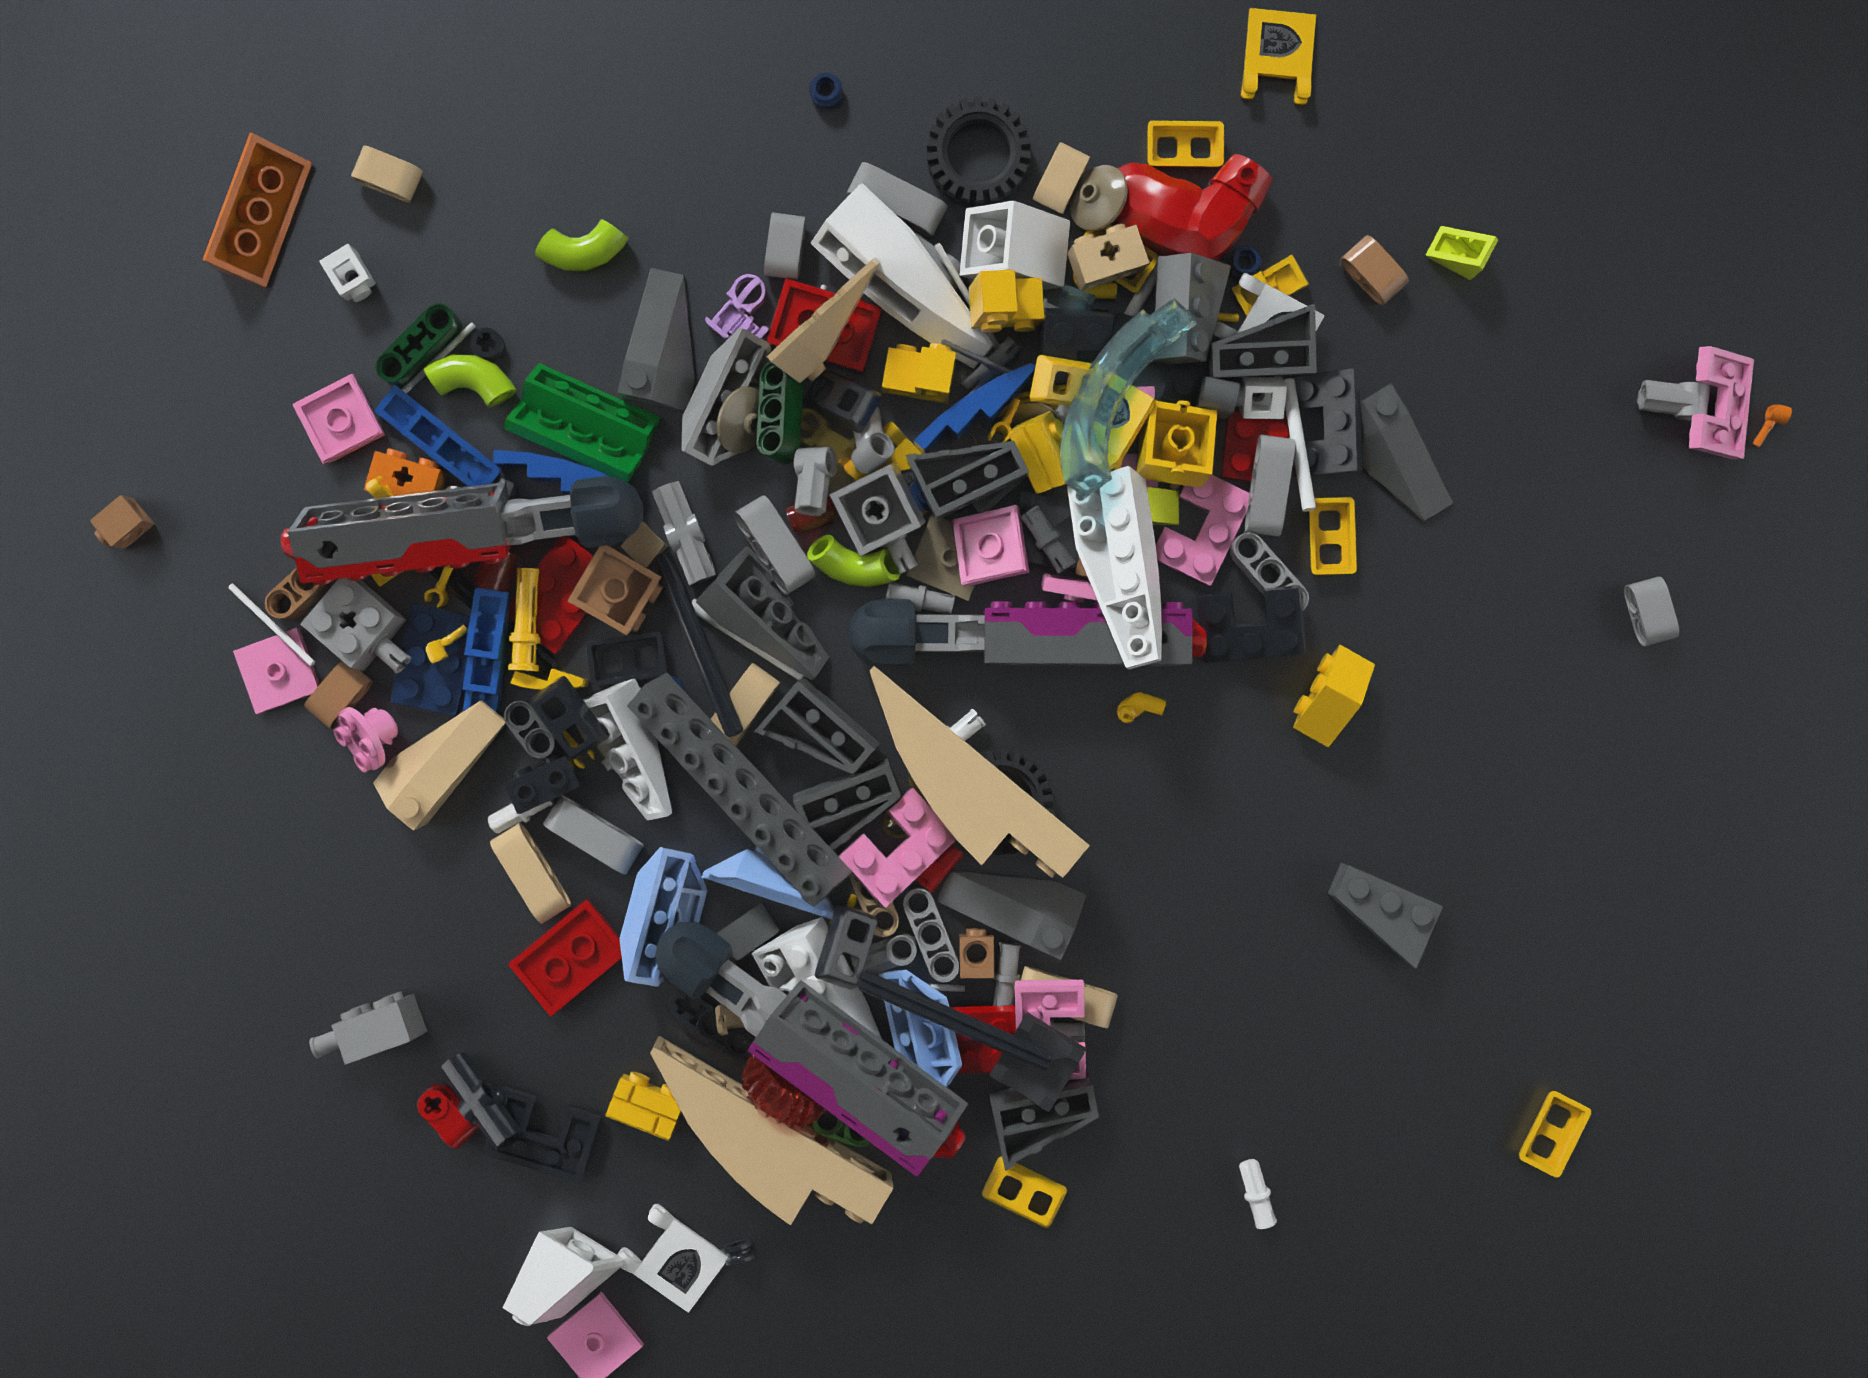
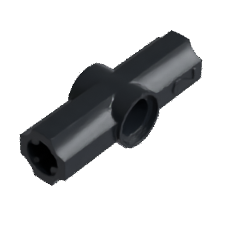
M466 1052L458 1053L441 1066V1074L460 1099L458 1109L461 1115L470 1123L479 1126L496 1152L503 1151L521 1137V1129L502 1104L504 1095L501 1089L494 1082L484 1079Z

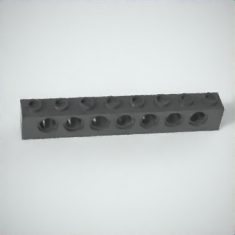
M668 673L645 684L630 701L627 707L813 907L831 894L852 873L850 868Z

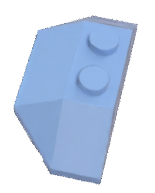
M757 846L755 849L749 847L708 868L702 875V878L828 919H832L835 910L828 896L813 907Z
M660 847L637 873L619 939L625 981L658 987L666 978L659 971L655 959L657 945L661 936L670 927L681 922L699 923L708 890L695 863L696 860L693 854Z
M908 970L889 971L878 974V976L949 1007L946 996ZM884 1001L895 1050L945 1087H948L962 1066L955 1032Z

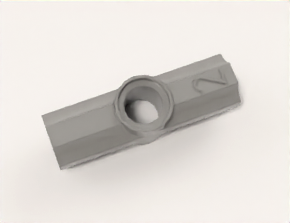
M680 481L668 483L653 490L655 502L665 523L663 528L674 554L677 553L689 586L702 583L717 576L711 557L704 544L706 539L695 513L692 514Z

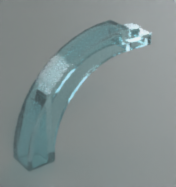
M1172 298L1151 315L1142 310L1129 320L1093 361L1074 395L1063 429L1061 469L1064 482L1084 498H1087L1112 480L1108 463L1110 431L1117 410L1130 386L1142 370L1161 351L1197 325L1194 316L1175 298Z

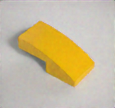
M1293 255L1288 256L1265 271H1260L1253 275L1256 279L1288 296L1309 285ZM1238 284L1231 289L1247 316L1258 295Z
M551 669L548 680L515 671L511 684L542 690L559 677L565 676L575 689L587 687L589 680L557 669Z

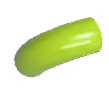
M603 219L599 221L589 234L580 238H570L552 228L540 240L535 256L543 262L564 271H588L608 263L625 246L629 238Z
M450 355L423 367L428 379L441 396L457 388H469L476 391L482 397L487 407H494L511 398L517 391L512 381L496 364L476 355Z
M825 535L817 539L807 552L808 560L829 578L847 585L873 587L893 582L900 576L886 548L860 556L859 553L845 548L832 535Z

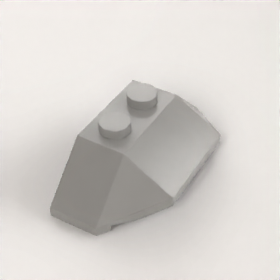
M739 328L711 355L682 416L683 452L710 466L738 454L726 450L721 445L717 435L718 414L726 398L736 389L747 386L759 390L761 371L767 363L771 362L766 357L771 353L770 343L744 328Z

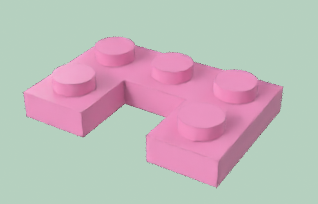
M1712 346L1699 347L1696 381L1718 387L1715 402V417L1707 414L1692 415L1689 432L1690 449L1732 460L1744 459L1754 359Z
M1211 475L1202 488L1184 486L1179 495L1180 499L1208 512L1195 541L1164 527L1155 544L1157 562L1208 587L1212 585L1246 515L1249 499L1248 492L1214 475Z
M910 788L886 811L909 836L887 858L865 834H861L838 856L850 868L851 874L882 908H886L956 841V838L914 788Z
M1084 980L1015 981L1016 1029L1027 1012L1050 1026V1017H1085ZM1077 1042L1085 1047V1042ZM1086 1051L1069 1080L1086 1079Z

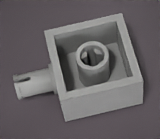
M896 462L830 494L860 556L883 546V548L887 547L899 574L918 565L905 537L907 533L921 527L926 522ZM875 501L877 504L882 503L885 509L882 511V515L879 512L875 514L872 512L871 508L875 506Z
M347 578L338 579L300 624L353 669L365 671L376 656H378L395 673H399L405 668L401 663L404 662L408 665L411 660L408 654L404 653L391 641L407 619L362 580L349 581ZM352 619L357 623L354 628L352 627Z
M402 991L373 1002L374 1008H371L369 1002L340 1014L342 1020L331 1025L333 1031L310 1038V1048L314 1057L318 1059L340 1050L346 1065L410 1042L427 1032L414 993L403 997Z

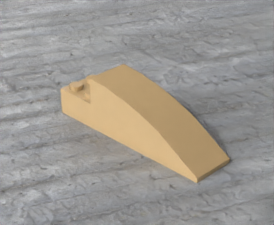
M873 666L870 674L896 749L915 784L956 840L982 865L1009 833L1012 835L1009 843L1024 855L1029 851L1039 858L1035 864L1051 878L1056 873L1063 878L1090 845Z
M661 1036L657 1038L650 1054L688 1125L711 1155L756 1200L791 1225L810 1192L814 1190L816 1191L815 1196L820 1201L830 1206L835 1202L845 1208L844 1213L854 1221L862 1223L865 1220L873 1224L894 1189L891 1172L839 1141L818 1134L810 1124Z

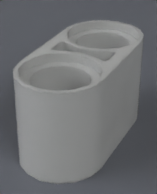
M772 212L766 247L764 276L799 279L806 232V217Z
M1658 576L1625 586L1626 604L1636 637L1642 646L1646 647L1679 636V625L1667 584L1662 577Z

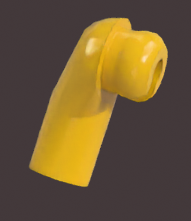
M1135 692L1118 705V718L1124 723H1131L1134 721V718L1144 711L1162 716L1167 700L1142 692Z

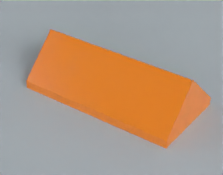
M249 133L203 261L220 272L266 287L312 162L254 133Z

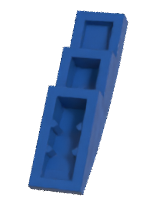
M1033 363L1022 366L995 378L965 396L941 414L914 440L915 447L923 454L928 453L948 431L959 440L980 416L991 424L1011 403L1012 399L1033 379L1036 366Z
M396 385L392 387L374 410V412L469 487L492 484L502 471L490 459Z
M493 451V464L500 468H527V478L534 482H561V492L566 495H570L571 486L577 479L608 476L598 470L560 458L529 452Z
M475 588L464 655L468 656L462 688L466 690L463 711L482 700L498 714L500 712L509 628V592Z

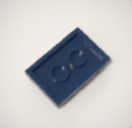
M412 603L401 649L411 657L408 665L404 662L401 663L405 668L401 672L396 673L390 702L452 716L459 715L464 694L462 688L468 656L464 655L468 632L451 645L445 647L448 657L439 662H430L426 653V646L432 641L447 637L463 624L468 629L469 615Z

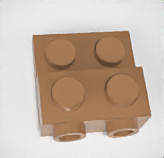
M608 545L599 546L570 595L568 602L625 635H628L630 630L636 633L646 617L645 614L641 613L647 601L654 603L663 588L662 585L658 584L661 576Z

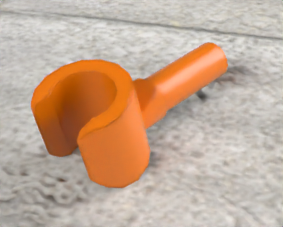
M1780 404L1768 407L1765 413L1766 421L1752 444L1760 448L1775 423L1786 425L1791 417L1792 408Z

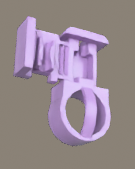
M745 274L737 278L731 289L726 293L730 299L712 320L707 316L705 318L707 325L713 331L715 330L725 341L730 337L729 333L733 335L739 328H744L763 340L770 331L766 326L759 328L752 322L754 317L751 316L766 300L767 292L765 285L759 277ZM751 281L737 298L738 289L740 285H742L744 282ZM759 284L762 288L759 300L751 304L743 303L749 293Z

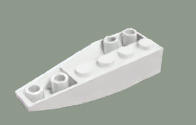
M863 183L825 220L811 244L849 280L876 257L880 264L864 294L887 313L930 343L941 344V341L945 339L982 357L992 348L994 344L986 333L981 332V328H971L969 309L913 230ZM956 353L957 360L973 369L979 364V362Z
M1130 466L1067 486L1076 550L1127 669L1161 661L1162 647L1159 570L1146 480Z
M823 917L796 925L752 953L770 987L778 988L788 995L797 983L802 980L882 1039L861 990L857 987L849 990L815 977V970L829 929ZM841 953L836 967L837 971L851 976L853 972Z

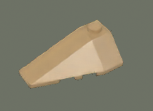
M876 257L873 258L842 286L833 297L818 308L810 319L794 330L766 357L799 383L806 377L813 381L826 369L823 362L834 349L880 261Z
M481 700L394 756L373 782L386 808L413 831L427 825L506 725L504 718Z

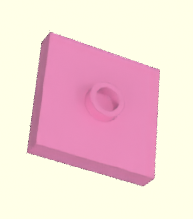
M350 374L292 404L324 465H328L386 435L354 374Z
M1017 505L952 519L961 585L967 587L1029 573L1020 508Z
M1050 573L1043 574L1041 587L1044 591L1065 594L1064 599L1084 603L1085 598L1097 600L1092 585L1088 580Z
M300 628L286 631L285 633L309 655ZM278 635L233 651L255 714H262L306 698L320 685L314 666L308 665Z
M599 1292L547 1337L579 1378H606L644 1345L642 1340L602 1292Z

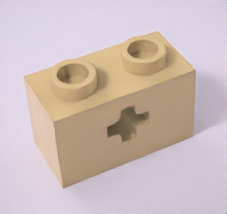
M1119 224L1107 229L1105 235L1094 238L1093 234L1081 236L1074 240L1075 244L1071 246L1067 253L1080 292L1141 273L1149 265L1137 225L1126 228L1125 224ZM1103 250L1106 254H1113L1111 261L1108 256L1101 257Z

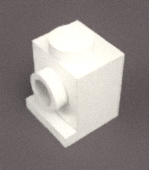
M349 244L319 261L339 295L345 300L353 299L354 302H358L367 298L372 293L370 287L376 283L361 260L359 253ZM357 273L358 277L349 282V276Z
M1282 376L1242 377L1235 407H1239L1243 418L1284 419L1287 386ZM1253 393H1262L1259 397H1252Z

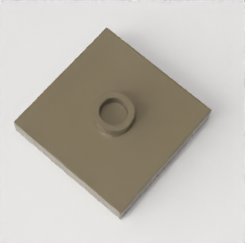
M931 514L914 555L918 565L909 569L906 576L969 601L975 585L967 587L961 585L953 522L944 518L936 521L933 514Z

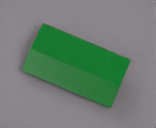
M538 363L525 379L521 400L506 418L504 429L610 477H617L628 483L639 468L661 417Z

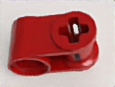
M442 1083L434 1084L418 1099V1112L437 1131L441 1139L448 1146L456 1150L480 1128L478 1125L467 1121L461 1115L458 1109L460 1099L448 1085ZM439 1097L442 1102L434 1107L431 1101Z

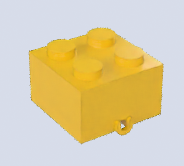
M1157 401L1140 429L1136 472L1146 480L1202 488L1211 477L1213 471L1217 410L1192 407L1188 401H1178L1176 404Z

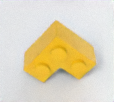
M1015 270L980 271L969 287L971 328H981L983 333L999 332L1002 330L1001 327H1014L1017 332H1027L1035 330V326H1038L1044 320L1042 278H1015Z
M931 343L929 348L922 347L921 353L916 352V347L905 344H897L896 348H888L882 393L945 404L949 403L956 352H951L949 346Z
M1339 645L1332 655L1326 653L1317 668V671L1320 673L1310 687L1311 694L1308 697L1302 695L1293 712L1298 715L1293 728L1329 747L1362 706L1375 664L1342 645Z

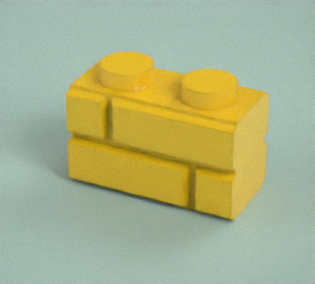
M1052 411L1020 422L1008 432L1011 441L1015 442L1029 470L1028 478L1036 494L1067 484L1079 473L1078 457L1073 450H1069L1064 440V426L1059 419H1055Z
M631 1072L630 1076L623 1074L613 1094L606 1117L669 1141L682 1112L667 1084H663L660 1088L650 1084V1078L641 1073Z

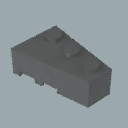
M1014 441L971 446V448L941 450L918 455H906V461L936 521L1026 478L1029 474V470Z

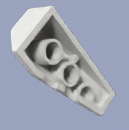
M634 678L609 686L583 700L608 733V738L596 746L605 757L602 761L603 765L608 771L610 769L616 771L623 780L622 789L648 821L671 815L672 808L657 738L627 707L641 690ZM575 724L582 738L586 741V734L579 725Z

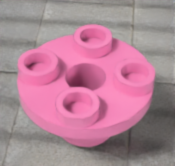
M351 707L341 710L337 717L338 727L333 730L336 740L343 747L347 746L354 755L353 758L356 766L362 772L376 770L383 766L385 763V753L382 745L385 743L392 745V739L398 735V727L394 718L387 711L377 710V708H372L364 716Z

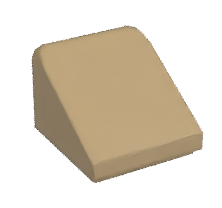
M642 521L638 530L627 538L620 547L638 564L648 568L654 562L656 555L661 554L668 545Z

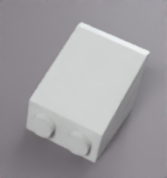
M1017 201L967 208L965 212L959 276L975 279L980 271L1015 270V278H1042L1043 290L1063 288L1070 220Z
M573 1227L541 1231L538 1233L503 1308L513 1314L512 1318L516 1322L525 1326L561 1318L622 1267L625 1259Z

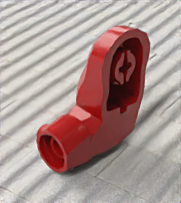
M1239 154L1232 155L1210 180V186L1203 190L1194 183L1172 178L1148 164L1132 162L1117 168L1126 178L1128 195L1123 210L1110 225L1125 224L1126 228L1137 225L1143 245L1163 256L1194 253L1217 261L1239 239L1251 215L1258 212L1272 184V178L1259 164Z

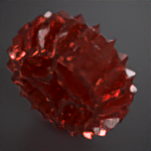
M751 1054L741 1076L744 1080L742 1088L748 1091L747 1099L756 1103L755 1109H761L766 1113L765 1118L771 1116L775 1118L777 1124L785 1122L789 1128H792L795 1124L803 1128L806 1124L812 1125L825 1113L826 1109Z

